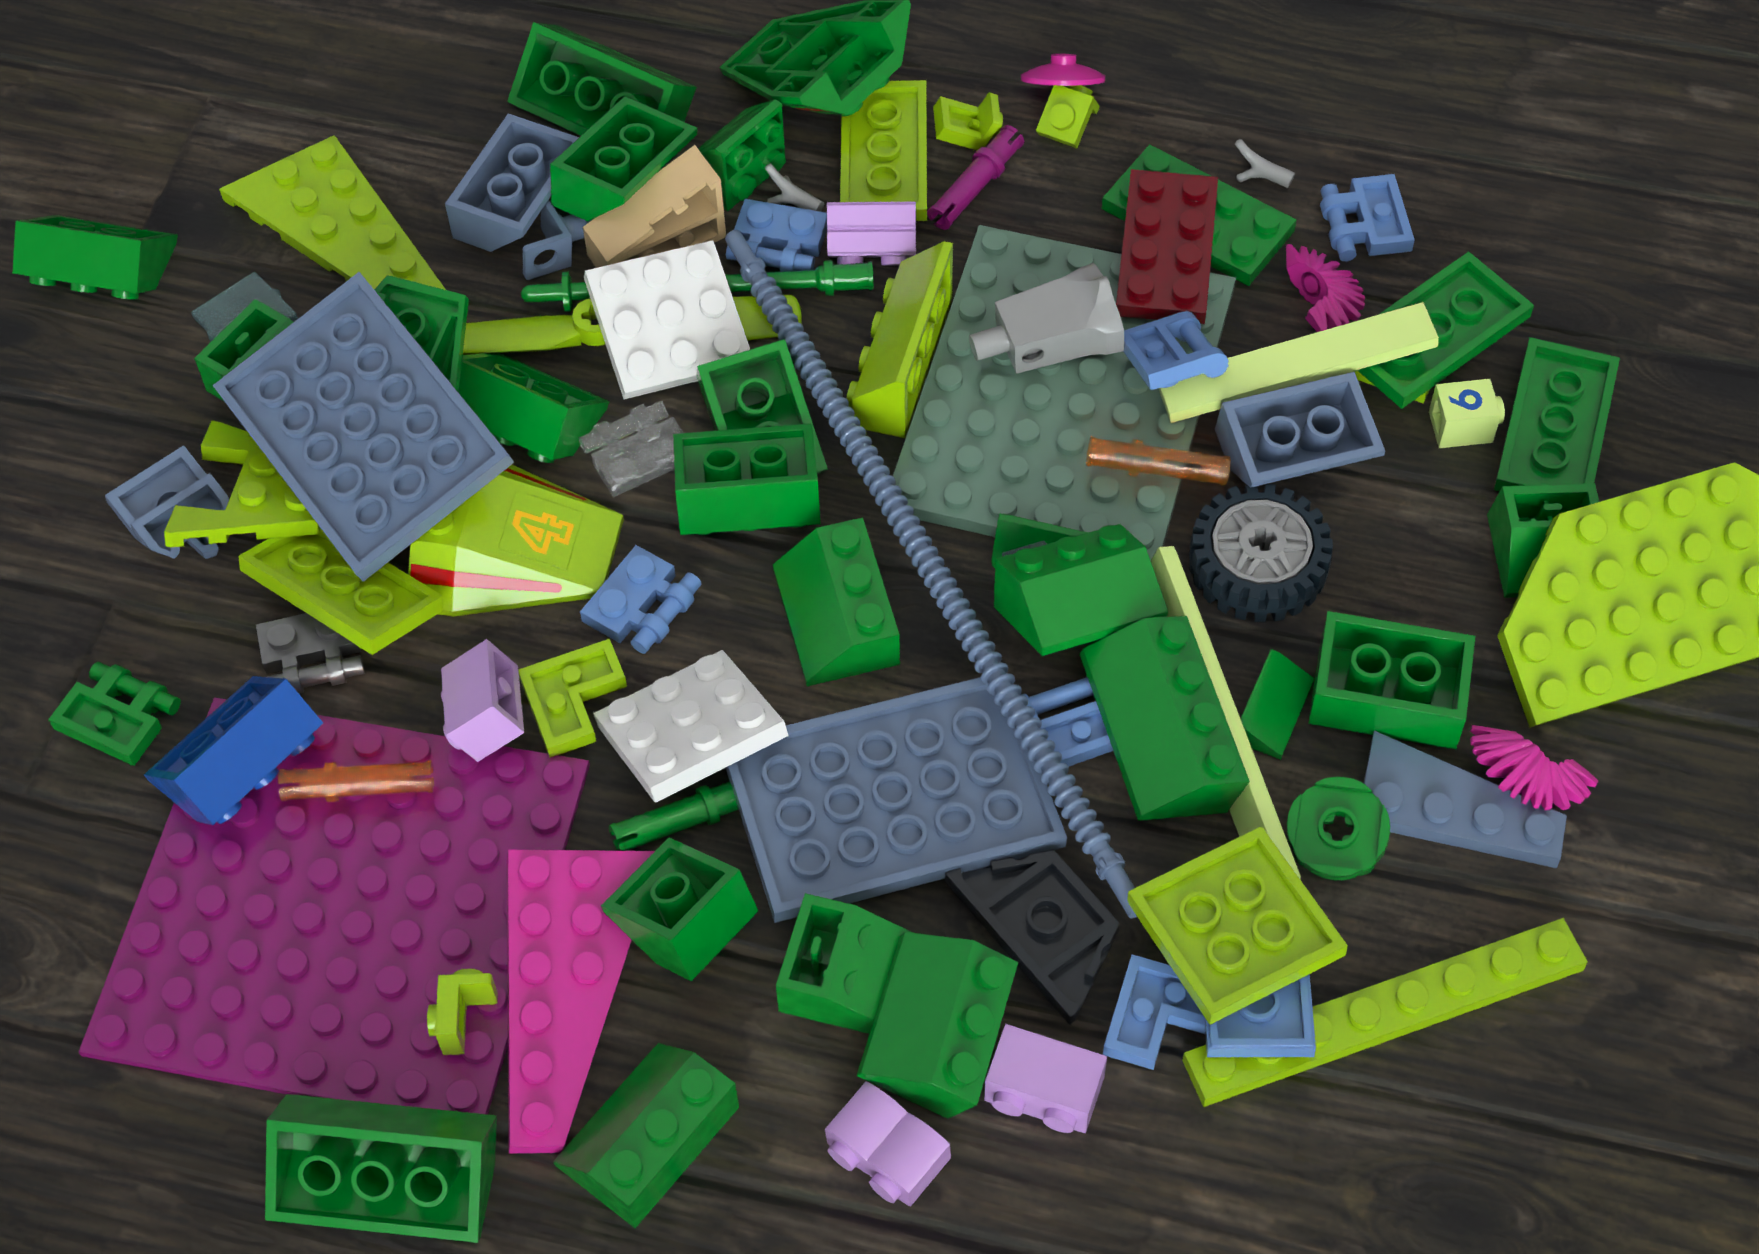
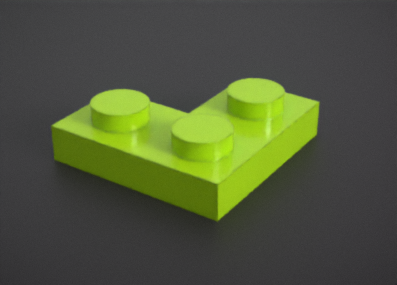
M610 639L518 669L521 684L550 758L595 743V733L583 702L627 687L625 675Z

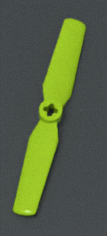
M784 295L787 298V304L792 307L793 313L798 317V322L801 323L802 314L798 300L793 295ZM733 297L747 340L778 337V334L773 331V325L767 321V316L762 313V307L757 304L756 297ZM585 299L574 308L573 315H544L466 323L463 355L547 351L582 345L581 343L588 346L605 345V341L599 324L591 325L592 320L597 319L591 299Z

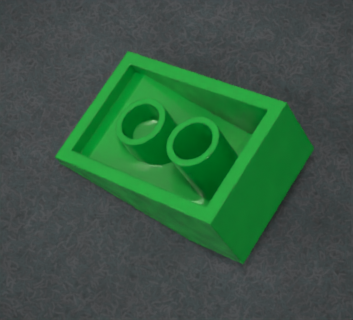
M785 339L697 366L696 377L714 431L812 423ZM812 423L818 474L827 471L828 468Z

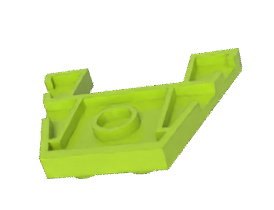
M211 421L201 444L202 460L243 464V467L225 510L175 505L164 531L165 546L182 547L184 546V539L208 537L209 544L226 543L229 535L255 532L257 540L318 534L320 526L250 434L245 430L218 421Z

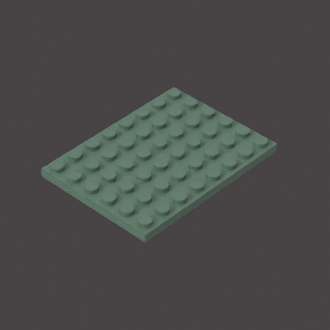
M983 225L978 226L893 474L896 480L895 485L901 488V495H904L908 500L907 505L914 509L913 515L917 516L921 521L995 537L1000 513L1084 532L1096 531L1107 525L1121 524L1146 547L1150 561L1157 549L1164 547L1200 415L1171 423L1159 388L1149 389L1123 351L1107 355H1088L1016 374L1007 352L976 361L969 343L970 334L996 327V301L1062 278L1090 263H1094L1103 276H1107L1116 303L1122 254ZM1210 273L1205 325L1201 324V332L1213 347L1218 348L1233 296L1236 278ZM1121 317L1124 330L1155 321L1151 319ZM1177 337L1175 338L1186 354L1193 353L1186 342L1180 341Z

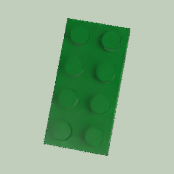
M1149 144L1102 198V210L1125 221L1131 169L1203 176L1211 175ZM1218 180L1211 267L1230 277H1235L1237 281L1250 286L1294 233L1297 220Z
M1468 251L1380 313L1383 314L1424 302L1439 337L1438 347L1357 371L1403 409L1530 318L1534 304Z
M1529 337L1494 490L1500 491L1502 486L1585 484L1595 482L1620 357Z

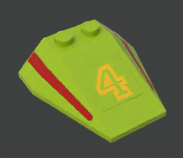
M511 465L410 545L408 575L443 596V611L438 615L452 617L591 599L608 579L624 521L623 515Z

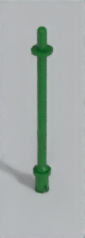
M823 260V265H819L815 270L766 272L769 277H773L776 280V286L780 289L817 288L820 292H825V296H834V291L874 290L872 261H868V263L833 264L832 260ZM562 272V283L527 285L521 290V298L529 303L563 301L565 312H571L573 300L590 299L586 283H572L569 272ZM741 274L725 275L731 292L751 291L752 285L749 282H745Z

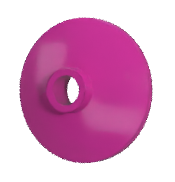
M1051 54V63L1026 71L1021 74V81L1040 85H1093L1104 83L1105 75L1090 67L1077 64L1075 54Z

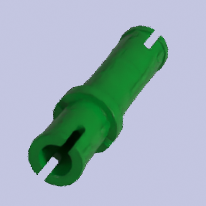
M727 782L711 789L706 785L699 787L695 791L696 794L616 824H609L610 835H614L616 838L612 840L617 851H628L707 822L708 825L720 822V816L739 810L731 783Z

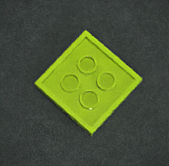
M1262 826L1128 891L1127 902L1210 1025L1346 956L1348 945Z

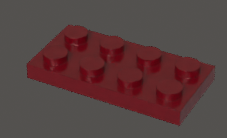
M1131 169L1116 300L1120 317L1158 320L1188 311L1196 316L1200 324L1205 325L1218 177Z

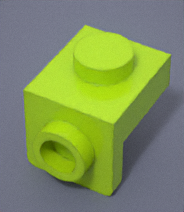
M1054 85L1036 129L1038 135L1078 148L1091 113L1097 114L1100 107L1095 98L1091 96L1092 90L1082 85L1067 87Z
M989 92L979 107L942 96L933 106L936 139L978 150L981 147H985L990 139L999 133L1002 127L1003 114L999 110L998 95Z
M461 969L452 975H438L437 1004H430L428 1006L427 1027L429 1036H436L443 1055L464 1054L467 1006L497 1004L498 992L491 974L483 973L476 969Z

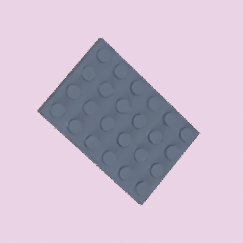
M360 272L212 385L354 573L363 582L514 463L510 455Z
M981 677L786 725L789 736L726 767L774 923L796 918L805 893L840 902L853 903L945 879V873L953 869L961 868L962 873L990 867L991 861L1008 858L1017 860L1028 857L1030 854L1066 847L1067 835L1053 799L1048 794L1047 784L1041 782V775L1043 773H1037L1034 770L1036 762L1028 760L1027 753L1029 751L1021 748L1020 743L1022 739L1014 737L1015 728H1010L1007 725L1009 717L1001 715L1000 710L1002 706L994 703L995 695L988 693L987 687L989 684H984L981 681Z

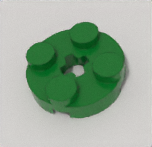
M1347 777L1324 778L1314 783L1313 787L1307 789L1302 795L1300 794L1292 803L1287 819L1288 841L1297 862L1313 874L1330 880L1353 879L1370 873L1375 868L1376 863L1383 857L1390 837L1389 814L1384 804L1382 805L1379 798L1364 783ZM1335 816L1344 817L1345 826L1353 828L1352 834L1344 835L1342 841L1332 840L1331 833L1324 832L1323 830L1325 824H1333Z

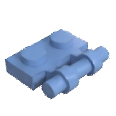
M1395 174L1352 178L1350 192L1339 193L1335 184H1327L1321 188L1320 192L1323 199L1320 203L1323 218L1329 221L1331 230L1328 235L1331 247L1337 250L1341 261L1353 260L1357 255L1354 245L1359 243H1365L1369 256L1412 251L1415 239ZM1356 213L1359 222L1348 223L1346 215Z
M744 199L734 230H739L755 257L762 258L765 266L780 268V272L813 270L815 264L814 256L819 257L827 232V213ZM727 245L726 259L737 261Z
M635 545L580 611L581 620L618 643H621L631 630L636 632L637 634L631 640V645L638 652L645 654L654 643L662 642L669 633L668 625L677 614L688 610L694 602V593L702 583L694 574L686 573L679 583L671 584V581L676 577L674 565ZM656 600L662 602L653 614H645Z

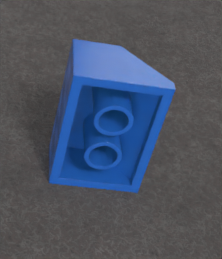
M253 676L150 768L144 776L197 822L214 825L216 822L222 824L241 809L242 803L240 800L253 788L255 790L261 789L277 776L279 772L277 766L290 754L295 756L311 745L315 739L312 733L323 722L286 678Z

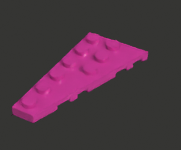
M508 850V1154L561 1153L564 1149L632 941L604 913L601 905L655 851Z

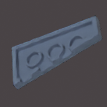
M1374 731L1364 784L1379 798L1382 805L1384 804L1389 814L1391 833L1552 868L1558 867L1561 860L1567 815L1553 809L1544 810L1541 804L1538 809L1533 808L1530 799L1524 805L1519 794L1513 799L1510 797V790L1503 792L1498 788L1499 785Z

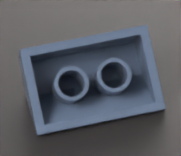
M508 113L445 203L453 239L492 252L524 237L551 197L550 164L579 137Z
M1355 372L1223 402L1215 426V432L1229 469L1250 488L1384 456L1385 448Z

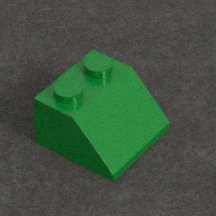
M670 837L601 905L604 913L657 965L689 981H692L758 912L740 869Z

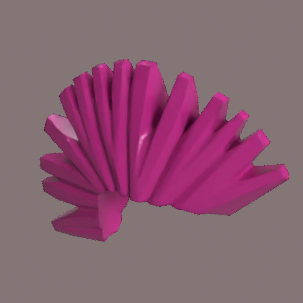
M1287 244L1286 267L1290 281L1299 289V293L1304 296L1307 302L1315 305L1308 311L1305 317L1308 323L1317 332L1327 330V327L1331 329L1350 323L1349 320L1358 321L1361 317L1358 310L1364 309L1365 296L1362 295L1363 289L1357 286L1359 284L1358 280L1352 278L1353 274L1348 270H1336L1340 265L1337 261L1324 264L1326 257L1324 253L1318 256L1317 251L1313 249L1311 254H1309L1307 247L1301 246L1298 252L1292 244Z
M1471 725L1470 732L1475 736L1470 738V744L1474 746L1472 749L1473 753L1478 756L1476 760L1480 764L1491 766L1486 771L1488 777L1505 778L1498 788L1503 792L1510 790V797L1513 799L1521 793V802L1524 805L1530 799L1533 808L1536 809L1541 804L1544 810H1551L1552 803H1554L1560 809L1566 810L1571 806L1569 800L1581 804L1591 794L1587 786L1595 787L1598 783V780L1575 760L1566 759L1564 763L1561 761L1558 765L1556 762L1550 761L1548 757H1545L1544 752L1540 751V748L1533 744L1532 741L1524 739L1522 735L1515 731Z

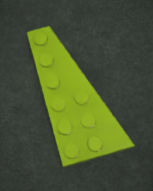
M335 135L219 189L223 201L232 207L239 206L248 212L250 219L261 226L266 224L280 234L281 240L329 272L333 269L345 277L346 281L360 272L373 289L389 275L446 290Z

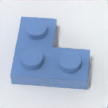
M1131 955L1104 1044L1103 1055L1154 1070L1167 1023L1205 1034V1017L1170 965Z

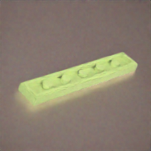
M1424 302L1229 357L1227 358L1229 361L1228 368L1219 377L1211 378L1203 373L1179 381L1172 387L1159 388L1170 422L1174 423L1219 410L1223 402L1338 376L1438 347L1439 337Z

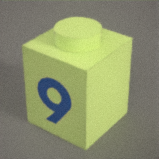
M1490 379L1436 384L1429 408V415L1438 447L1448 448L1493 443L1498 424L1504 422L1505 409L1502 398L1495 396Z

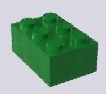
M1327 611L1320 641L1308 724L1370 735L1377 731L1394 739L1456 749L1467 717L1476 636Z

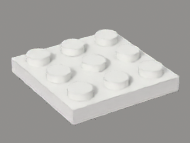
M713 240L585 270L584 280L623 399L698 381L696 377L697 366L750 350Z
M723 650L713 655L704 656L696 663L670 676L659 678L653 684L627 697L619 698L609 706L593 713L598 728L655 803L789 736L784 720Z

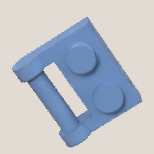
M1180 312L1124 330L1123 352L1150 390L1172 387L1179 381L1203 373L1207 377H1219L1228 368L1229 361L1221 349L1211 345L1201 332L1199 320L1191 312ZM1177 337L1180 341L1186 342L1193 353L1186 354L1175 338Z
M1088 677L1030 697L1025 693L1021 694L1028 698L1027 706L1035 710L1033 718H1039L1038 714L1094 696ZM1096 701L1041 720L1042 726L1040 729L1048 731L1047 740L1053 741L1055 743L1054 751L1062 754L1060 763L1072 766L1113 751Z

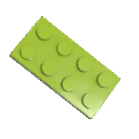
M926 80L889 81L884 87L870 94L863 101L862 108L856 113L842 116L840 202H916V221H927Z
M321 528L319 533L314 535L269 538L239 555L241 572L371 655L443 611V596L389 562L363 582L354 573Z

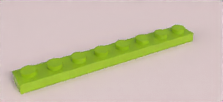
M1564 918L1313 1006L1316 1043L1314 1057H1207L1206 1045L1184 1052L1182 1061L1203 1107L1579 973L1584 971L1588 961Z

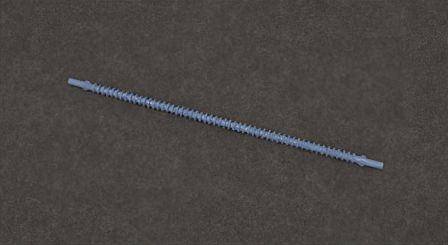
M739 230L730 231L726 235L725 241L741 266L740 272L743 280L752 285L751 294L756 297L757 304L762 307V313L767 316V321L773 325L772 328L778 334V340L785 339L791 359L795 362V368L800 371L801 378L806 380V387L812 390V397L817 399V405L823 409V415L829 418V425L834 428V434L840 438V444L846 447V454L852 457V464L858 467V474L864 477L863 482L866 486H869L870 494L876 496L875 503L878 506H882L881 513L887 516V523L894 527L893 533L900 537L899 543L906 547V555L912 557V565L919 567L917 570L918 575L924 578V585L927 588H931L930 595L937 599V607L943 609V617L950 620L949 627L952 630H956V639L963 641L961 644L962 649L969 652L968 659L971 662H976L974 665L975 671L982 673L981 681L984 684H989L987 687L988 693L995 695L994 703L996 705L1002 706L1000 710L1001 715L1009 717L1007 725L1010 728H1015L1014 737L1022 739L1020 745L1023 750L1029 751L1027 753L1028 760L1036 762L1034 770L1037 773H1043L1041 775V782L1049 785L1048 794L1056 796L1054 803L1057 807L1063 808L1061 811L1062 817L1070 819L1068 827L1072 831H1077L1075 835L1076 841L1085 842L1082 846V851L1085 854L1092 855L1093 861L1096 864L1097 875L1100 880H1107L1130 919L1136 918V914L1127 902L1128 891L1135 887L1124 870L1125 860L1122 855L1115 853L1114 849L1109 845L1111 840L1110 834L1101 833L1104 829V824L1101 821H1094L1097 817L1096 811L1088 809L1090 801L1085 797H1081L1083 790L1080 786H1074L1076 778L1072 774H1067L1069 766L1066 763H1060L1062 754L1054 751L1055 743L1053 741L1047 740L1048 731L1040 729L1042 726L1041 720L1033 718L1035 710L1027 706L1028 698L1020 695L1022 689L1019 685L1014 684L1015 676L1007 673L1008 665L1001 662L1002 655L994 651L995 643L988 641L989 633L981 630L983 627L982 622L975 619L976 612L973 609H969L970 602L966 598H962L963 590L956 587L957 580L950 577L951 571L948 567H944L945 562L942 557L938 556V549L935 546H931L932 539L929 536H925L926 529L919 525L920 519L913 515L914 509L907 505V498L901 495V488L895 485L896 480L893 476L889 475V468L883 465L884 460L881 456H878L877 448L871 446L872 439L866 436V429L860 426V420L854 416V410L848 407L849 402L843 397V391L837 388V381L831 378L832 374L826 369V363L820 359V353L815 350L814 343L809 341V335L803 332V325L798 322V317L793 313L792 307L787 304V298L782 295L781 289L776 286V280L767 275L764 261L760 257H755Z

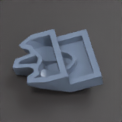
M184 445L105 495L109 506L137 541L152 551L174 559L180 553V547H166L164 531L175 505L225 510L229 502L228 495L210 473H205ZM208 537L184 539V543L187 542L205 559L217 556L218 554L217 544H209Z

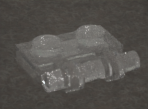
M662 401L645 407L644 404L630 409V415L610 424L607 421H603L594 425L592 432L578 438L585 454L602 448L591 454L592 462L613 497L675 469L673 434L684 432L674 417L658 424L656 423L668 417V412ZM638 431V433H636V434H634V435H632V436H630V437H627V438H625V439H623V440H621V441L619 440V439H621V438H623V437H625V436H627V435H630V434H632V433Z

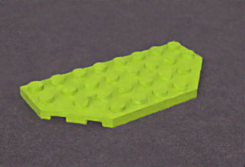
M1734 462L1560 513L1553 518L1545 534L1547 537L1537 558L1532 561L1518 591L1519 596L1497 635L1530 728L1759 658V475Z

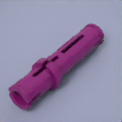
M1010 125L1003 126L987 147H981L972 156L973 162L940 199L928 209L927 215L931 221L938 214L942 215L934 223L935 226L943 230L949 229L954 220L991 179H997L1005 171L1004 164L1024 145V138L1021 134L1013 141L1010 140L1018 131L1016 128Z

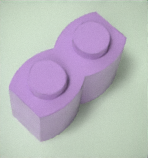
M867 1081L825 1128L827 1143L830 1145L827 1149L829 1155L848 1171H852L857 1167L872 1177L869 1181L870 1186L878 1195L890 1203H895L898 1199L911 1207L951 1159L950 1144L939 1133L919 1118L908 1113L889 1095Z

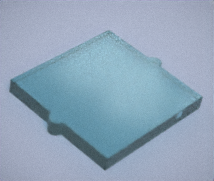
M256 272L251 273L191 312L193 318L207 332L210 342L254 299L283 314L293 322L298 319L296 312L282 299L280 291L272 289Z

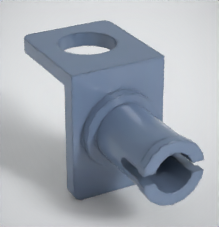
M548 200L541 210V230L547 239L527 244L523 247V275L526 280L571 267L572 242L584 238L583 226L590 221H585L574 215L562 217ZM545 250L555 251L554 256L548 262L540 265L534 264L535 258Z

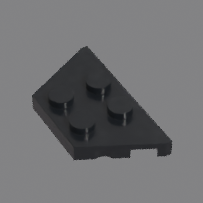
M1054 850L1030 854L1022 860L1008 858L991 861L990 868L963 873L961 868L947 871L945 873V883L1005 952L1018 962V967L1069 1025L1075 1022L1119 932L1120 923Z

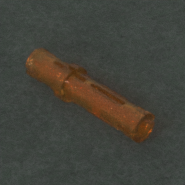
M1092 436L1089 439L1086 466L1125 470L1128 476L1137 477L1139 473H1146L1177 479L1219 483L1220 485L1227 484L1231 462L1230 456H1217L1143 445V440L1132 439V442L1128 443L1097 439ZM1115 453L1152 458L1153 462L1115 457ZM1163 461L1200 465L1201 469L1164 464Z
M426 760V762L338 767L336 762L325 763L324 768L280 769L278 784L300 783V785L283 786V788H279V795L281 801L325 797L327 802H337L339 796L412 792L433 793L434 778H413V776L431 775V773H434L432 760Z

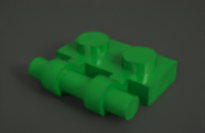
M96 662L89 671V678L98 682L96 686L92 689L76 682L48 720L54 730L135 766L162 729L158 719L151 716V713H156L160 710L173 716L178 711L181 700L169 694L164 685L155 681L145 683L132 677L131 671L122 666L114 664L110 667L101 662ZM124 694L133 698V701L130 705H127L114 698Z

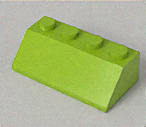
M941 242L901 261L895 279L888 278L883 294V304H886L883 312L877 311L875 313L871 328V338L874 339L871 347L864 346L859 360V372H861L858 382L851 381L846 398L849 402L848 407L854 410V416L860 420V426L866 430L906 438L952 303L953 243Z

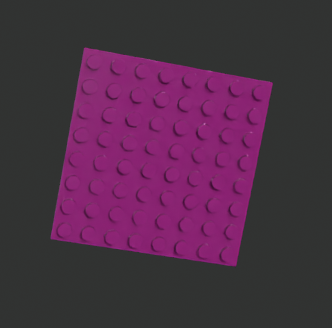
M214 697L207 717L223 704L226 699ZM317 715L323 724L312 733L315 739L311 745L295 756H291V754L287 756L277 766L279 770L277 776L261 789L255 790L253 788L240 800L242 803L241 809L222 824L216 822L214 825L197 822L177 804L173 803L79 1049L81 1056L282 1094L488 1114L508 1047L507 853L508 850L566 849L590 767L589 760L559 755L550 758L547 753L502 746L477 762L464 750L454 748L445 736ZM461 969H476L483 973L491 974L498 992L497 1004L467 1006L464 1054L443 1055L436 1036L430 1037L427 1027L428 1006L430 1004H437L438 975H452Z

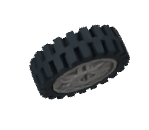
M1246 484L1244 494H1241L1237 486L1228 489L1226 497L1219 493L1212 498L1210 506L1206 504L1202 508L1199 518H1196L1189 549L1190 573L1194 574L1193 582L1198 590L1203 588V597L1209 603L1218 599L1217 609L1227 614L1231 607L1236 608L1235 618L1244 621L1248 612L1254 613V622L1264 623L1268 613L1272 614L1274 622L1284 620L1287 610L1292 616L1301 613L1304 604L1309 607L1316 600L1317 594L1321 593L1331 565L1333 540L1330 538L1331 530L1328 523H1322L1323 514L1318 508L1310 511L1311 501L1304 496L1297 502H1294L1295 491L1284 488L1281 495L1275 494L1276 485L1265 484L1264 492H1258L1257 486L1250 488Z

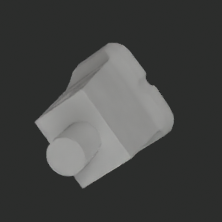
M1094 263L1076 269L1062 278L996 301V327L969 335L970 347L976 361L1007 352L1016 374L1088 355H1107L1124 351V328L1112 295L1107 276H1103Z

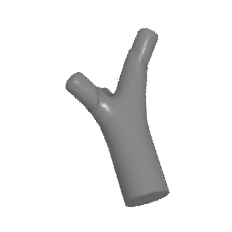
M1238 139L1235 142V146L1239 149L1240 153L1251 164V169L1237 174L1238 182L1251 178H1265L1289 188L1295 172L1259 156L1242 139Z
M771 163L766 165L765 170L782 191V194L768 198V203L792 204L803 209L822 211L824 207L823 201L794 185L789 176H782Z

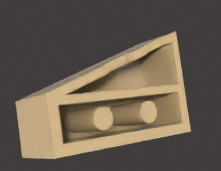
M696 145L658 171L625 204L594 218L583 226L587 256L594 266L598 268L712 240L715 243L726 237L721 179Z

